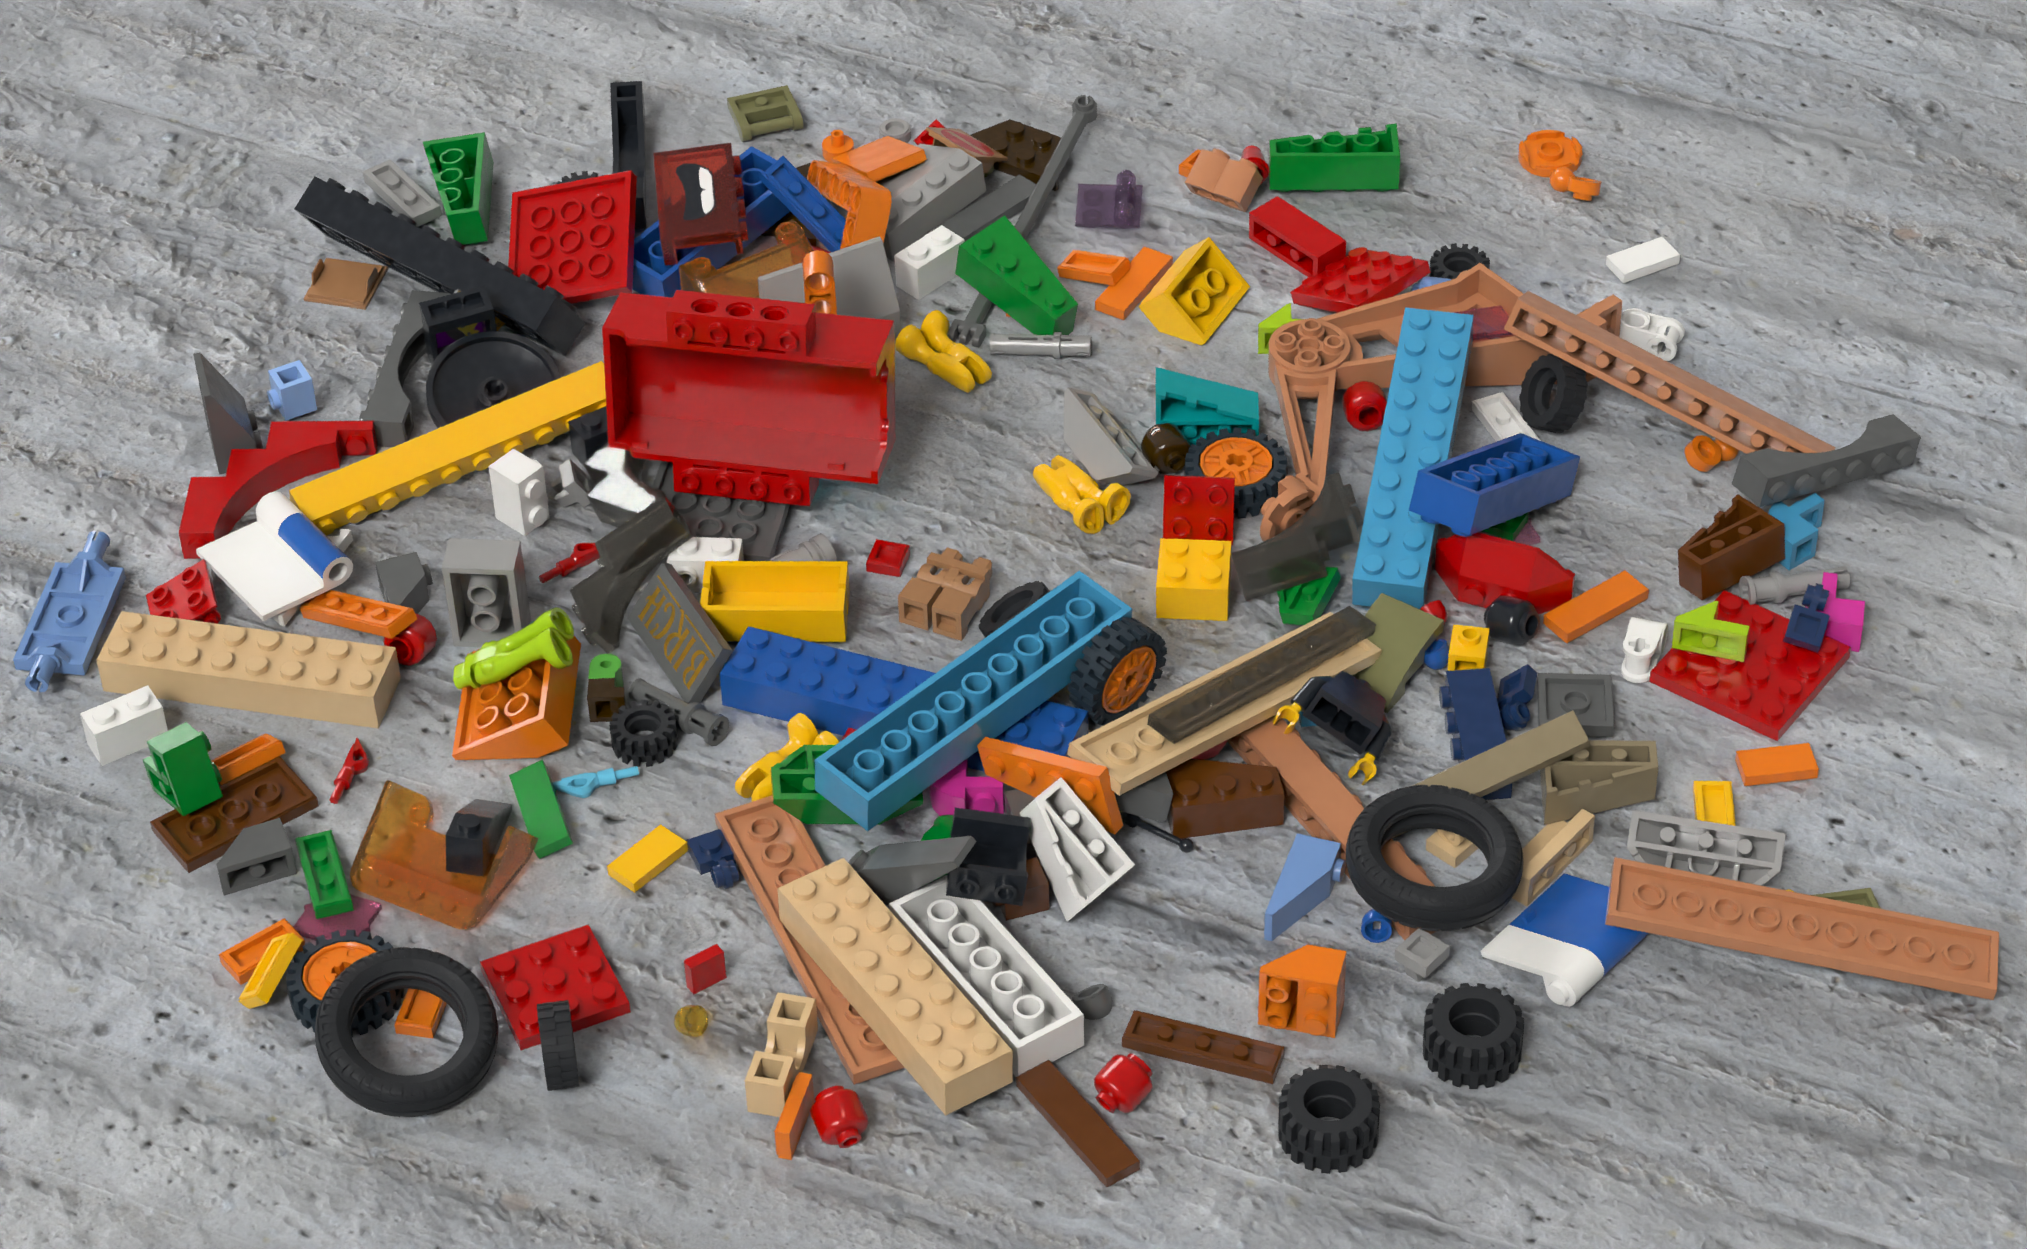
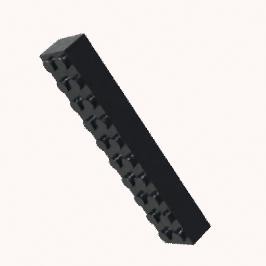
M314 176L294 210L325 236L436 292L453 294L457 289L465 291L484 285L493 306L494 315L505 322L503 326L566 356L586 322L576 314L578 308L563 300L564 296L560 292L549 286H546L543 290L537 287L539 283L523 273L520 277L513 275L514 271L499 261L495 265L489 263L490 259L475 249H472L470 253L464 251L465 246L453 238L448 237L444 241L440 239L441 235L434 229L426 225L420 229L416 227L417 223L408 216L400 213L396 217L392 215L393 211L384 204L376 201L372 205L368 203L369 199L358 191L345 192L346 188L339 182L331 178L325 182Z

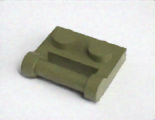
M788 85L727 98L728 110L738 129L742 142L752 140V136L792 128L793 131L803 129L801 112Z

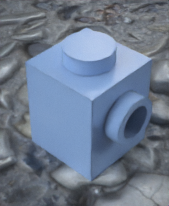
M300 360L268 370L271 390L267 391L268 400L273 410L279 409L285 421L317 410L312 378Z

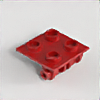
M1164 475L1163 538L1231 541L1233 546L1235 478Z
M205 559L186 568L182 573L157 586L146 595L150 615L216 624L221 620L220 613L216 609L218 605Z

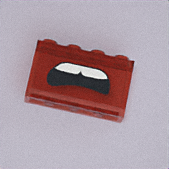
M731 143L653 153L660 242L665 266L678 264L677 249L734 242L737 255L744 254L743 241H749L747 223L746 221L741 222L740 219H746L747 217L744 199H738V197L744 196L742 177H736V175L742 174L740 155L733 156Z

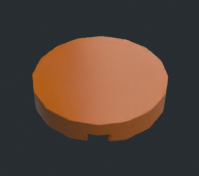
M1541 130L1529 134L1527 140L1520 142L1518 161L1531 174L1550 178L1551 173L1559 167H1567L1573 172L1576 171L1582 162V146L1573 136L1571 139L1564 137V132Z

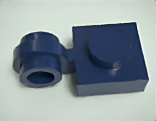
M1816 583L1813 586L1808 584L1801 604L1808 608L1794 605L1783 642L1818 653L1830 617L1828 614L1816 611L1823 612L1829 595V591L1823 589L1824 585Z
M1528 664L1500 679L1497 702L1498 707L1502 709L1500 715L1503 727L1509 731H1519L1525 728L1530 720V712L1526 704L1534 696L1537 672Z
M721 829L686 840L688 852L699 873L702 875L710 872L716 888L724 886L726 890L732 888L733 883L739 881L734 853Z

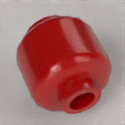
M1368 381L1357 382L1350 386L1344 393L1342 400L1343 410L1349 424L1359 431L1366 432L1376 430L1382 426L1387 399L1380 386Z
M415 613L417 620L392 639L387 637L383 639L384 646L396 647L398 663L406 666L420 663L433 650L437 641L436 630L432 623L426 617Z
M1129 1053L1127 1056L1117 1054L1113 1056L1094 1077V1086L1098 1092V1095L1095 1097L1097 1102L1111 1113H1114L1116 1109L1124 1113L1133 1112L1153 1089L1150 1078L1153 1075L1152 1071L1143 1060L1134 1054Z
M832 1086L821 1091L815 1097V1103L810 1110L812 1120L822 1142L828 1145H839L840 1148H848L857 1144L862 1138L861 1134L869 1124L867 1114L858 1094L853 1090L844 1089L843 1086Z

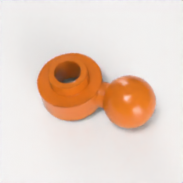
M1559 167L1550 175L1551 187L1559 192L1571 191L1573 192V198L1591 201L1592 196L1600 194L1601 181L1576 177L1573 171L1567 167Z
M1704 435L1696 436L1685 447L1687 462L1691 467L1701 472L1710 471L1720 460L1731 461L1739 453L1738 449L1717 438L1713 441Z

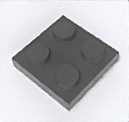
M1538 673V726L1574 710L1587 736L1613 737L1614 716L1611 675Z

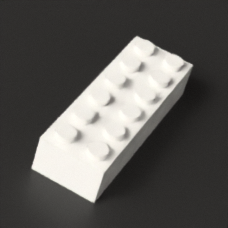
M947 875L889 903V910L1013 1050V1074L1016 1077L1047 1060H1050L1052 1063L1084 1046V1014L980 900L946 896Z

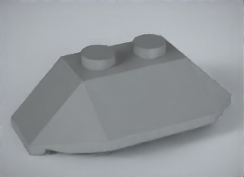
M1067 387L1064 392V441L1073 451V457L1081 462L1089 471L1088 475L1102 485L1107 483L1127 485L1155 478L1160 469L1156 465L1153 468L1144 457L1141 444L1128 428L1110 410L1102 406L1094 393Z
M1632 810L1627 850L1637 862L1763 886L1780 873L1786 834Z

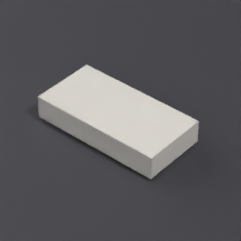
M1663 237L1606 256V266L1622 283L1677 265L1680 261V254Z

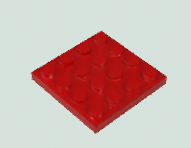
M632 170L512 192L508 267L514 271L513 275L520 277L523 273L539 283L537 287L544 290L546 286H549L560 292L564 296L563 300L571 304L617 296L620 292L632 293L637 176Z
M1723 590L1714 600L1719 601L1717 620L1750 626L1744 662L1671 648L1650 671L1649 682L1778 741L1850 658L1851 647L1825 635L1818 653L1783 642L1789 622L1788 618L1757 604L1750 605L1748 600Z

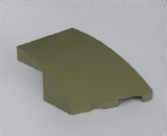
M1383 593L1379 595L1364 616L1356 631L1382 649V653L1373 665L1352 676L1356 679L1367 681L1372 690L1384 697L1386 700L1385 713H1388L1405 694V683L1424 663L1425 651L1443 632L1444 620Z

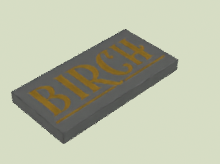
M662 562L627 619L682 699L688 704L691 702L700 703L733 650L673 565Z

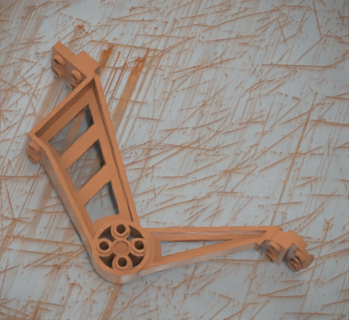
M1479 263L1468 271H1462L1453 280L1321 318L1292 321L1276 329L1269 339L1268 374L1276 388L1296 475L1295 477L1288 475L1279 481L1278 497H1271L1263 504L1261 508V513L1264 515L1260 526L1261 540L1269 547L1278 549L1282 553L1292 551L1308 539L1304 534L1311 526L1313 520L1315 519L1319 522L1323 518L1335 392L1339 389H1348L1353 384L1361 381L1373 382L1380 386V388H1390L1396 354L1363 359L1362 347L1359 342L1387 339L1398 347L1405 307L1474 315L1473 321H1479L1501 338L1491 340L1473 327V343L1465 386L1522 385V381H1524L1525 374L1530 369L1531 364L1537 361L1540 356L1551 354L1504 330L1517 299L1524 293ZM1613 294L1580 312L1577 316L1619 337L1623 301ZM1586 372V381L1589 382L1596 378V376ZM1297 399H1318L1312 460Z

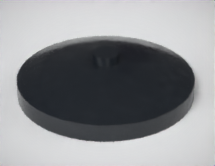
M501 331L474 333L450 344L434 360L426 381L427 408L432 421L437 428H440L561 378V375L550 355L542 347L525 337Z

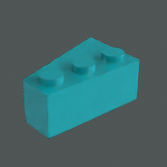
M1156 367V424L1170 423L1176 425L1189 441L1190 446L1192 444L1196 445V440L1200 437L1206 439L1207 433L1212 431L1218 436L1219 430L1227 428L1229 433H1233L1234 428H1241V433L1246 434L1248 429L1255 430V435L1258 436V392Z

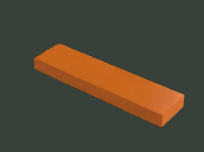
M334 590L324 592L306 601L299 607L303 618L391 639L417 620L413 608Z

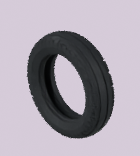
M1415 785L1386 793L1363 809L1356 818L1348 835L1346 865L1350 879L1358 894L1369 906L1378 913L1380 912L1384 917L1394 922L1399 921V924L1415 929L1419 927L1420 930L1455 931L1461 928L1473 927L1489 920L1509 903L1521 881L1523 851L1517 832L1511 822L1499 809L1488 803L1485 799L1458 788L1452 787L1449 789L1448 786L1430 785V787L1428 785ZM1423 828L1440 829L1458 834L1475 844L1484 854L1488 866L1479 877L1461 885L1450 887L1427 886L1410 881L1391 869L1385 862L1381 849L1389 839L1400 833Z
M398 947L369 954L351 964L336 977L324 994L317 1012L315 1042L320 1062L333 1084L350 1100L376 1113L395 1117H418L434 1114L457 1104L480 1084L489 1071L495 1057L498 1044V1020L495 1007L487 990L480 980L463 964L447 955L433 952L432 950ZM409 988L429 992L446 1002L457 1015L463 1031L462 1042L452 1058L433 1071L409 1076L385 1072L370 1064L359 1053L351 1036L350 1028L353 1019L366 1002L383 992L394 989Z

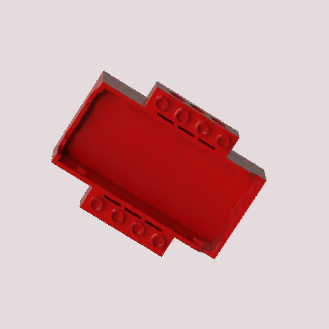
M676 290L673 298L620 292L602 326L609 448L625 449L634 458L673 462L674 492L810 506L819 486V478L869 484L879 483L896 441L894 320L815 312V304L684 290Z

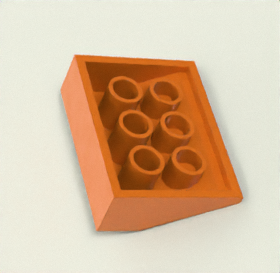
M575 636L566 641L573 656V663L568 667L557 669L545 659H540L529 663L509 677L496 683L481 685L476 689L471 686L462 689L452 752L455 760L539 758L551 752H557L569 745L581 643Z

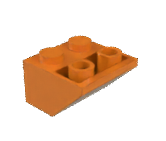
M1307 944L1261 966L1259 971L1258 1025L1335 1038L1344 1007L1346 951Z

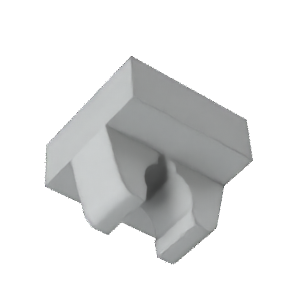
M571 459L559 465L561 476L552 483V488L558 492L554 496L555 500L563 507L578 502L583 508L595 501L590 478Z
M1418 928L1395 949V960L1404 965L1406 975L1420 982L1423 977L1426 979L1449 957L1450 946Z

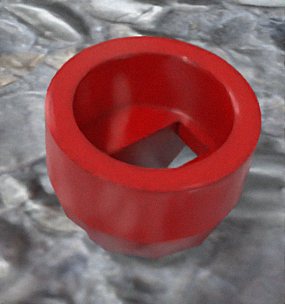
M1441 600L1432 601L1420 608L1424 612L1443 619L1445 625L1447 612Z

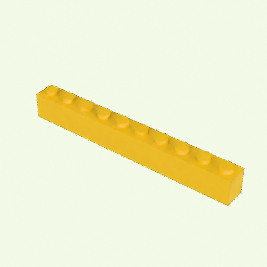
M600 361L295 487L289 490L290 501L327 536L336 528L348 523H358L364 520L367 515L379 510H389L399 502L410 497H420L434 487L444 483H454L465 474L475 470H485L512 449L522 453L525 449L537 444H547L556 436L569 431L568 421L606 406L604 363Z

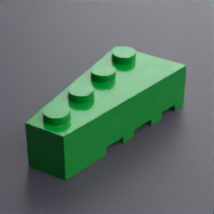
M1397 123L1385 125L1384 131L1372 132L1371 127L1358 128L1357 134L1343 136L1339 131L1327 132L1321 139L1315 140L1311 135L1269 140L1270 190L1290 192L1292 190H1311L1314 192L1343 190L1353 192L1358 189H1374L1384 192L1390 189H1399L1400 149Z
M485 132L423 141L431 172L454 240L462 245L488 241L494 162Z
M1005 215L959 245L955 274L1031 333L1036 335H1054V332H1062V335H1069L1073 332L1078 303Z

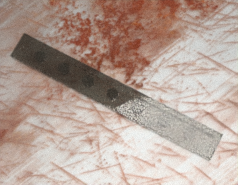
M1348 606L1150 713L1147 725L1175 744L1372 636L1375 632L1376 624L1351 606Z

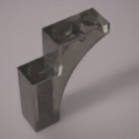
M607 442L584 463L595 485V488L586 496L601 522L654 540L677 516L664 491L652 488L641 482V473L646 459L634 458L625 449L609 448Z
M1339 472L1325 476L1324 485L1317 500L1292 526L1262 543L1231 553L1246 601L1328 576L1324 564L1325 561L1330 560L1328 551L1360 542L1357 527L1363 526V520L1358 505L1351 507V505L1356 504L1350 484L1343 485Z
M665 496L597 541L595 545L600 554V557L597 559L600 569L570 589L575 601L572 609L578 619L585 624L581 629L585 638L592 646L598 644L607 654L620 646V631L624 615L639 586L665 557L692 538L682 514Z

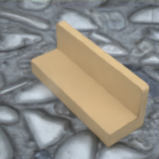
M1581 809L1569 822L1563 820L1547 824L1522 848L1523 872L1520 884L1512 899L1528 906L1592 843L1595 815Z

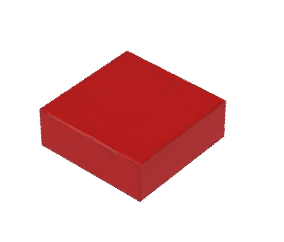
M876 539L866 561V571L901 577L910 556V545Z
M718 944L684 960L686 986L693 995L727 978L724 951Z

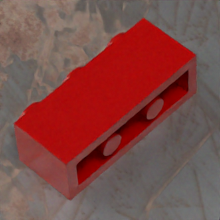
M1278 196L1249 212V239L1308 278L1318 275L1325 270L1327 265L1338 262L1346 257L1345 239Z

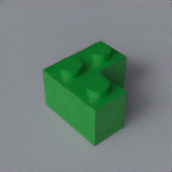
M185 722L147 741L151 755L142 760L152 789L182 816L223 797L218 784L222 781V777L215 763L210 760L208 752L211 751V744L202 730L198 732Z

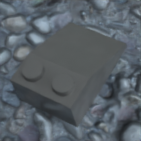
M199 352L194 353L193 356L208 432L220 475L227 472L231 449H263L260 432H253L258 430L254 410L247 411L244 397Z

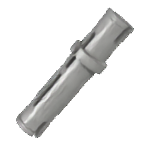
M1054 332V335L991 333L990 354L1053 356L1054 359H1061L1062 356L1091 357L1092 336L1062 335V332Z

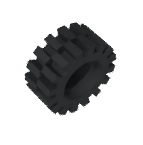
M1455 243L1451 244V249H1448L1445 245L1441 247V252L1436 250L1433 256H1431V273L1429 276L1453 280L1462 271H1468L1479 263L1490 269L1489 257H1486L1484 251L1478 253V247L1473 246L1471 249H1468V244H1462V248H1460Z
M641 700L642 705L638 706L635 701L629 702V709L624 705L618 708L619 714L614 712L612 721H610L611 743L615 756L618 759L622 757V762L627 765L633 760V766L640 767L641 762H646V767L653 766V760H656L658 764L664 762V755L670 758L673 755V749L676 750L678 746L676 720L673 711L670 712L669 707L666 705L660 708V702L658 701L648 705V700ZM640 731L654 732L652 734L645 736L633 735Z

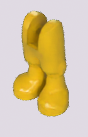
M931 311L923 320L921 329L911 324L900 331L895 341L896 351L910 360L926 365L931 373L939 376L956 388L969 393L975 388V381L979 384H984L991 379L992 371L989 365L978 354L964 344L953 342L948 337L949 320L941 311Z
M1055 456L1051 460V467L1046 464H1040L1033 470V477L1040 488L1059 508L1070 512L1073 515L1074 524L1085 533H1098L1103 528L1104 520L1108 524H1114L1122 517L1130 504V491L1122 484H1110L1102 491L1095 480L1063 456Z
M797 713L787 724L789 741L786 745L776 752L767 753L747 768L737 779L735 791L743 798H750L752 796V802L772 796L771 767L777 763L780 764L787 756L803 745H836L839 743L838 739L828 731H822L818 734L812 721L806 715Z

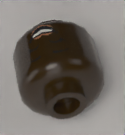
M1170 423L1156 424L1147 430L1141 443L1142 453L1153 468L1156 465L1160 469L1158 473L1172 474L1185 466V457L1189 453L1190 443L1176 425Z

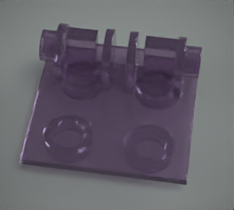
M1123 170L1117 175L1116 185L1078 184L1075 226L1089 228H1140L1143 185H1136V177L1130 170Z

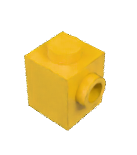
M1453 624L1447 671L1486 668L1490 628Z

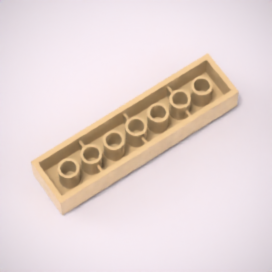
M121 611L96 659L103 691L128 694L148 685L157 699L378 729L401 679L396 647Z
M845 858L839 859L778 888L779 920L945 1116L1013 1082V1050Z

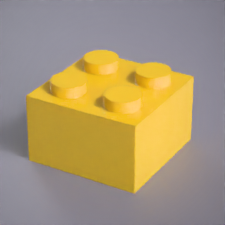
M1160 538L1156 581V618L1228 621L1231 541Z

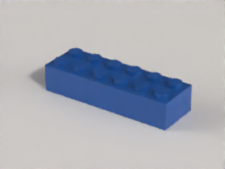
M751 146L713 176L716 205L711 213L698 219L684 220L685 198L634 239L632 289L642 295L673 298L676 290L692 291L789 213L790 210L758 179L777 160Z
M1519 433L1418 470L1409 511L1421 515L1420 518L1425 522L1432 524L1441 523L1451 527V531L1457 535L1472 536L1474 533L1489 529L1492 526L1504 523L1507 520L1522 516L1527 512L1570 496L1581 456Z

